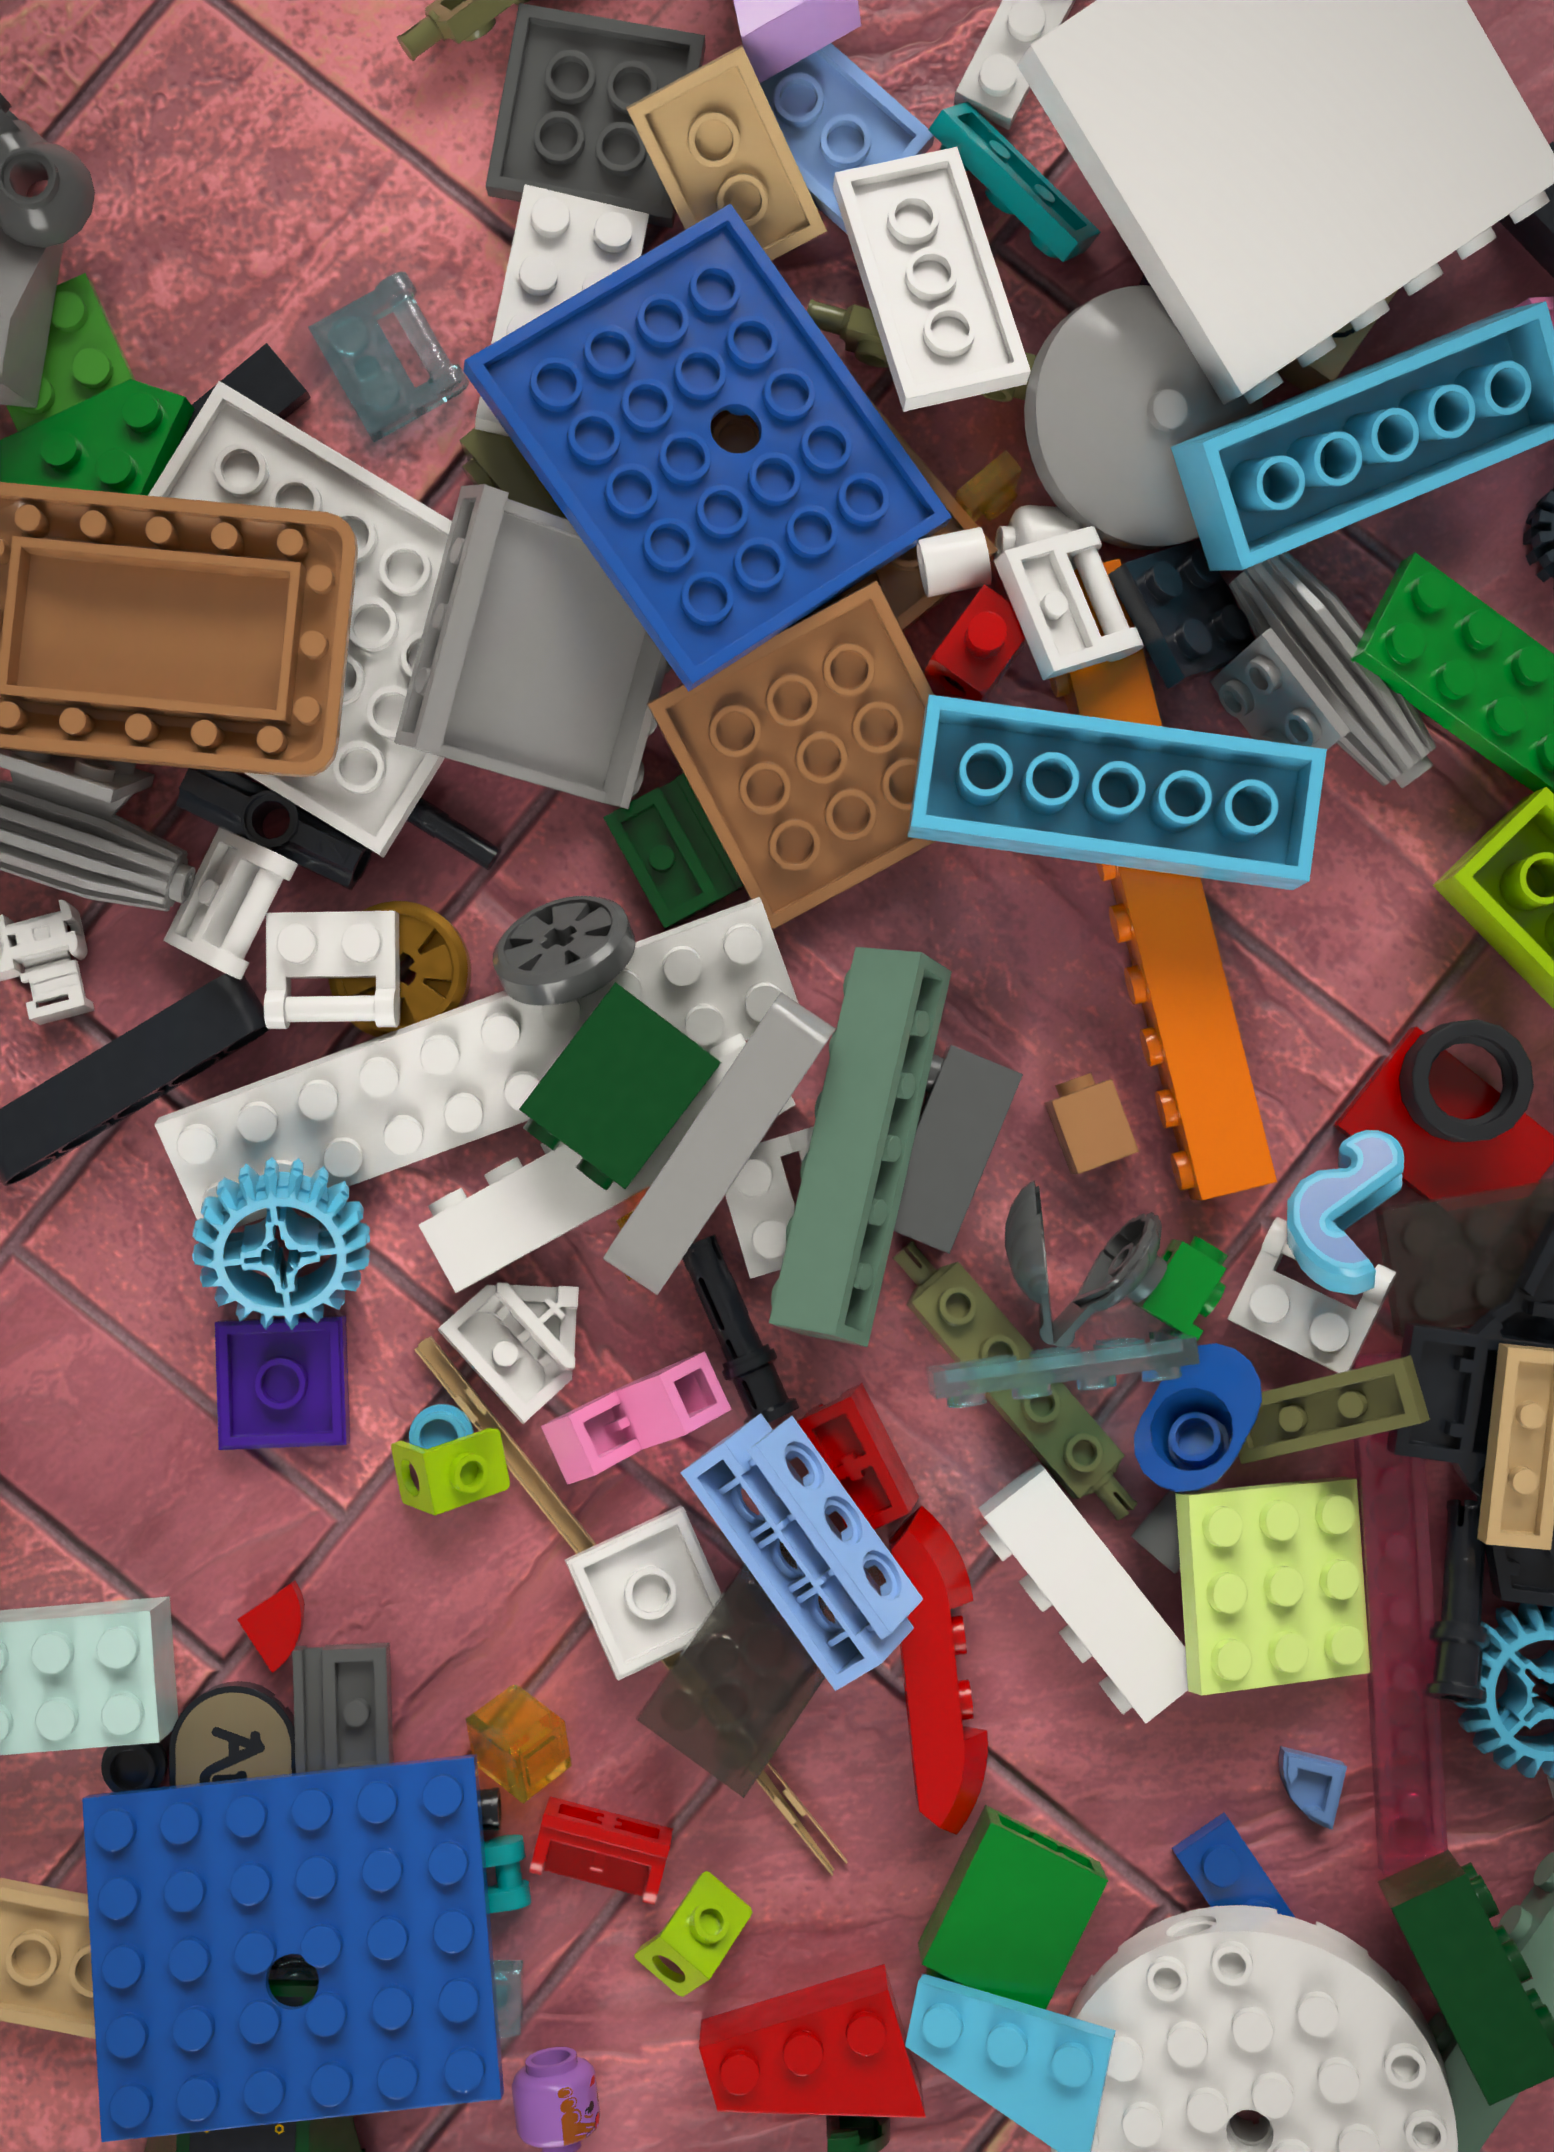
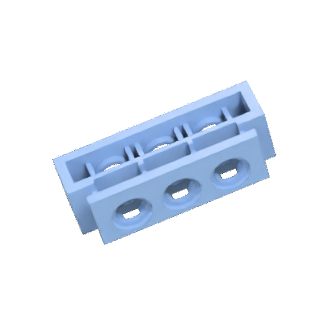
M760 1413L718 1442L680 1472L835 1691L882 1664L914 1629L907 1616L923 1600L922 1596L793 1416H790L775 1429H772ZM796 1457L805 1464L809 1472L802 1479L789 1462ZM741 1488L752 1499L758 1508L759 1515L753 1513L746 1506L742 1498ZM834 1511H837L847 1524V1528L841 1533L828 1517ZM780 1542L784 1544L796 1561L797 1569L791 1567L785 1561L781 1554ZM874 1565L882 1572L886 1579V1583L881 1585L880 1588L866 1570ZM818 1596L823 1599L833 1613L835 1624L829 1621L823 1614L819 1606Z

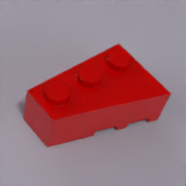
M885 1964L701 2019L699 2050L718 2112L926 2118L922 2087L911 2051L905 2047L907 2037Z

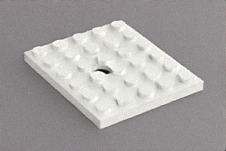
M218 381L148 496L322 511L340 516L351 526L357 537L358 558L339 745L335 760L325 771L315 776L294 777L254 773L245 774L384 858L445 759L444 757L395 744L394 740L452 521Z

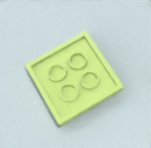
M1335 1477L1175 1493L1188 1692L1202 1696L1370 1673L1356 1478Z

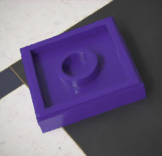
M323 1316L318 1324L310 1317H299L298 1325L292 1330L285 1322V1318H274L271 1325L266 1329L261 1324L260 1319L242 1321L222 1320L215 1322L219 1450L336 1446L350 1443L346 1316Z

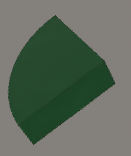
M826 2115L827 2152H878L882 2150L890 2141V2117Z

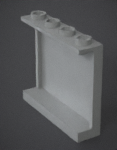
M486 484L461 486L394 743L599 803L629 809L631 797L637 794L643 781L644 765L641 760L647 738L657 727V723L646 703L659 697L664 675L672 667L567 519L507 499L508 492Z

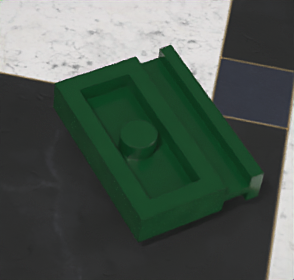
M684 773L677 776L670 783L660 788L657 787L630 802L629 809L619 808L603 817L665 931L716 904L733 892L744 888L741 879L708 821Z

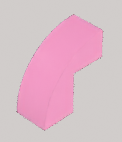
M704 1351L598 1397L542 1425L541 1428L568 1485L595 1476L643 1449L687 1435L732 1409Z

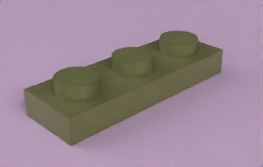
M1411 1355L1262 1391V1403L1257 1419L1238 1453L1241 1464L1421 1424L1430 1420Z

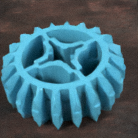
M271 1157L265 1163L264 1174L259 1176L246 1163L244 1167L240 1168L239 1183L224 1177L217 1186L216 1193L218 1197L208 1196L204 1199L201 1207V1214L204 1218H199V1220L195 1221L193 1237L199 1242L194 1245L193 1261L196 1265L204 1266L200 1273L202 1287L218 1286L215 1293V1301L218 1307L233 1301L238 1302L236 1315L239 1321H242L252 1311L261 1313L260 1321L266 1329L273 1322L274 1316H285V1322L292 1330L298 1325L299 1313L305 1312L318 1324L324 1315V1304L340 1310L341 1306L345 1303L346 1293L344 1290L356 1291L361 1284V1273L358 1270L365 1269L369 1263V1250L365 1245L370 1242V1227L366 1223L360 1222L364 1214V1208L360 1201L346 1202L349 1198V1187L345 1181L327 1187L329 1172L324 1166L315 1171L312 1177L303 1175L304 1163L299 1158L291 1164L290 1172H279L278 1163ZM266 1208V1218L260 1223L245 1226L244 1232L230 1233L235 1225L244 1217L257 1210ZM292 1208L309 1213L315 1218H304L298 1215ZM276 1225L279 1226L281 1240L285 1241V1246L289 1249L288 1262L285 1261L283 1247L279 1246V1242L275 1238ZM331 1255L320 1268L306 1276L297 1278L298 1270L304 1265L320 1262V1256ZM252 1270H259L261 1272H264L269 1277L262 1276Z
M1520 1603L1518 1618L1505 1607L1496 1608V1620L1499 1625L1497 1628L1493 1629L1481 1621V1626L1487 1628V1634L1490 1635V1647L1483 1649L1481 1689L1487 1692V1702L1485 1704L1454 1702L1459 1707L1467 1708L1458 1718V1722L1465 1731L1476 1732L1472 1742L1473 1745L1483 1754L1493 1752V1761L1501 1768L1507 1770L1516 1764L1517 1770L1523 1776L1534 1778L1540 1767H1542L1544 1773L1554 1779V1731L1539 1736L1516 1734L1524 1726L1531 1729L1541 1720L1554 1719V1706L1544 1699L1536 1697L1539 1695L1532 1691L1535 1684L1525 1674L1526 1670L1538 1679H1543L1544 1682L1542 1683L1548 1686L1546 1694L1554 1702V1651L1549 1650L1540 1658L1531 1660L1524 1657L1518 1651L1524 1646L1537 1641L1554 1640V1607L1543 1606L1540 1612L1535 1604ZM1502 1668H1504L1507 1673L1508 1684L1503 1695L1497 1700L1500 1704V1707L1497 1709L1495 1700L1496 1684Z

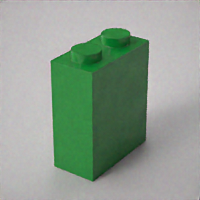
M985 1805L918 1942L921 1964L927 1967V1975L1046 2010L1107 1885L1108 1879L1100 1862Z

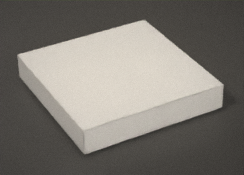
M681 1505L565 1559V1563L614 1676L618 1681L735 1625L687 1513Z

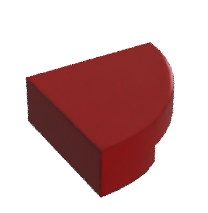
M296 1580L237 1619L272 1673L292 1655V1651L296 1648L301 1637L305 1603Z

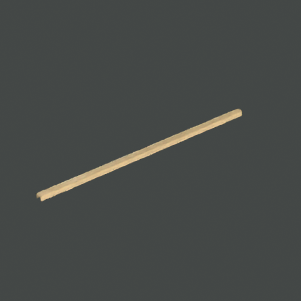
M430 1336L419 1343L418 1347L414 1349L478 1431L487 1428H495L500 1431L507 1467L574 1552L577 1554L597 1545L433 1337ZM679 1651L661 1660L828 1872L833 1875L834 1867L715 1700L785 1786L786 1789L782 1793L802 1817L806 1814L847 1864L845 1856L683 1652Z

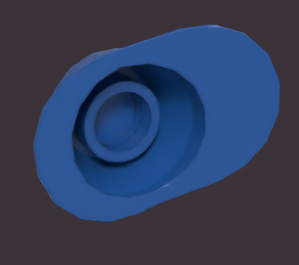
M1221 1344L1198 1345L1179 1355L1166 1371L1149 1405L1142 1414L1134 1434V1450L1137 1461L1143 1473L1158 1486L1175 1492L1199 1491L1216 1483L1234 1463L1257 1419L1262 1403L1261 1380L1249 1359L1235 1348Z

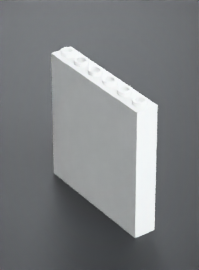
M1096 0L1032 43L1017 63L1019 70L1223 405L1242 395L1245 396L1249 404L1260 399L1283 383L1277 371L1296 358L1302 368L1313 363L1337 346L1331 335L1350 322L1355 332L1361 330L1390 310L1385 298L1403 286L1408 296L1444 274L1438 262L1456 250L1461 260L1497 238L1491 226L1508 214L1514 224L1550 202L1544 190L1554 184V153L1467 0Z

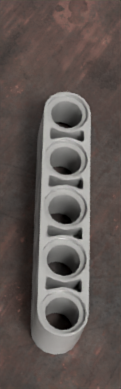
M781 992L611 1244L603 1260L658 1295L836 1028Z

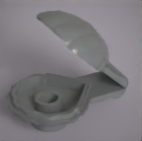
M1035 1180L1029 1182L1021 1189L1011 1204L1005 1223V1249L1013 1277L1029 1299L1040 1304L1039 1333L1045 1343L1057 1347H1067L1073 1343L1075 1332L1092 1314L1106 1310L1126 1297L1135 1303H1139L1150 1295L1163 1278L1168 1265L1164 1259L1157 1255L1162 1232V1224L1158 1215H1154L1153 1212L1147 1215L1143 1213L1129 1220L1117 1231L1099 1253L1077 1296L1052 1321L1039 1186L1036 1187Z

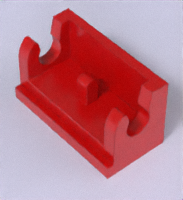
M863 1383L846 1390L839 1398L826 1405H823V1403L818 1404L810 1409L801 1419L797 1420V1423L874 1530L911 1512L919 1495ZM841 1516V1518H842V1520H843V1522H844V1524H845V1526H846V1528H847V1524L845 1523L843 1517Z
M550 1796L543 1814L529 1872L542 1875L543 1871L585 1881L642 1896V1902L655 1905L670 1850L673 1828Z

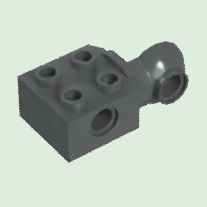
M0 93V227L6 235L23 245L45 248L65 243L82 230L92 213L95 190L91 174L77 155L58 144L48 143L26 122L19 120L9 110L12 107L11 104ZM42 180L48 181L43 192L37 196L26 197L27 191L33 184Z

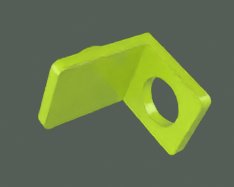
M487 1428L429 1449L404 1441L391 1444L402 1502L434 1516L505 1491L510 1486L501 1433L498 1429ZM409 1463L413 1465L419 1480V1490L412 1480Z
M705 1871L698 1876L663 1930L640 1946L634 1957L678 1996L684 1997L710 1980L751 1917L752 1909L713 1874ZM659 1956L666 1957L674 1962L683 1971L684 1975L668 1968L660 1960Z

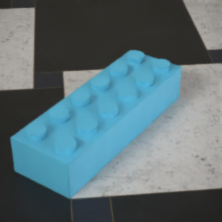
M1547 302L1503 310L1172 446L1171 450L1210 571L1247 569L1554 439V328Z
M929 695L924 712L907 837L1294 890L1310 880L1327 749Z

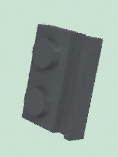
M390 1643L326 1645L325 1647L297 1646L292 1651L296 1773L394 1763Z

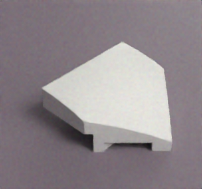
M509 1283L486 1285L438 1328L443 1337L522 1424L572 1380V1370L575 1369L574 1353L579 1287L509 1285Z

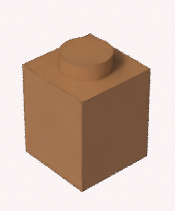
M1088 1073L1055 1085L1059 1098L1044 1104L1070 1174H1080L1139 1152L1112 1079L1095 1084L1092 1073Z

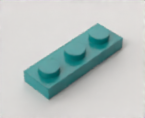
M969 102L942 109L928 129L942 143L940 146L941 150L958 148L965 171H970L987 187L985 194L989 201L1002 212L1014 214L1031 231L1029 236L1034 245L1047 256L1059 258L1062 262H1065L1086 252L1101 233Z

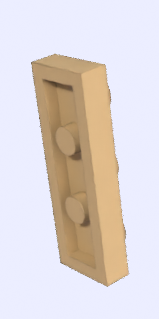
M1499 1343L1477 1539L1487 1545L1551 1550L1554 1527V1349Z

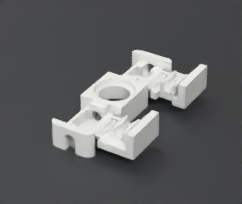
M59 900L61 911L16 923L5 915H0V981L20 976L22 983H30L33 1001L26 1003L29 1020L39 1025L95 1011L93 1002L85 996L78 961L71 960L70 957L71 954L77 959L82 960L88 953L80 913L65 900ZM67 926H70V932H68ZM67 996L69 998L65 1001L39 1007V1003H44Z

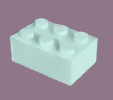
M170 1597L0 1610V1755L159 1743L173 1730L178 1719Z

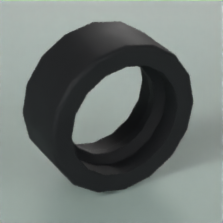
M1478 1019L1441 1024L1419 1036L1405 1054L1399 1075L1401 1099L1412 1120L1431 1136L1451 1142L1490 1140L1513 1128L1528 1109L1534 1088L1531 1061L1520 1041L1501 1026ZM1469 1043L1484 1048L1494 1056L1501 1069L1503 1087L1499 1100L1489 1112L1478 1118L1463 1120L1449 1116L1437 1106L1430 1094L1428 1077L1432 1063L1442 1051L1455 1044Z

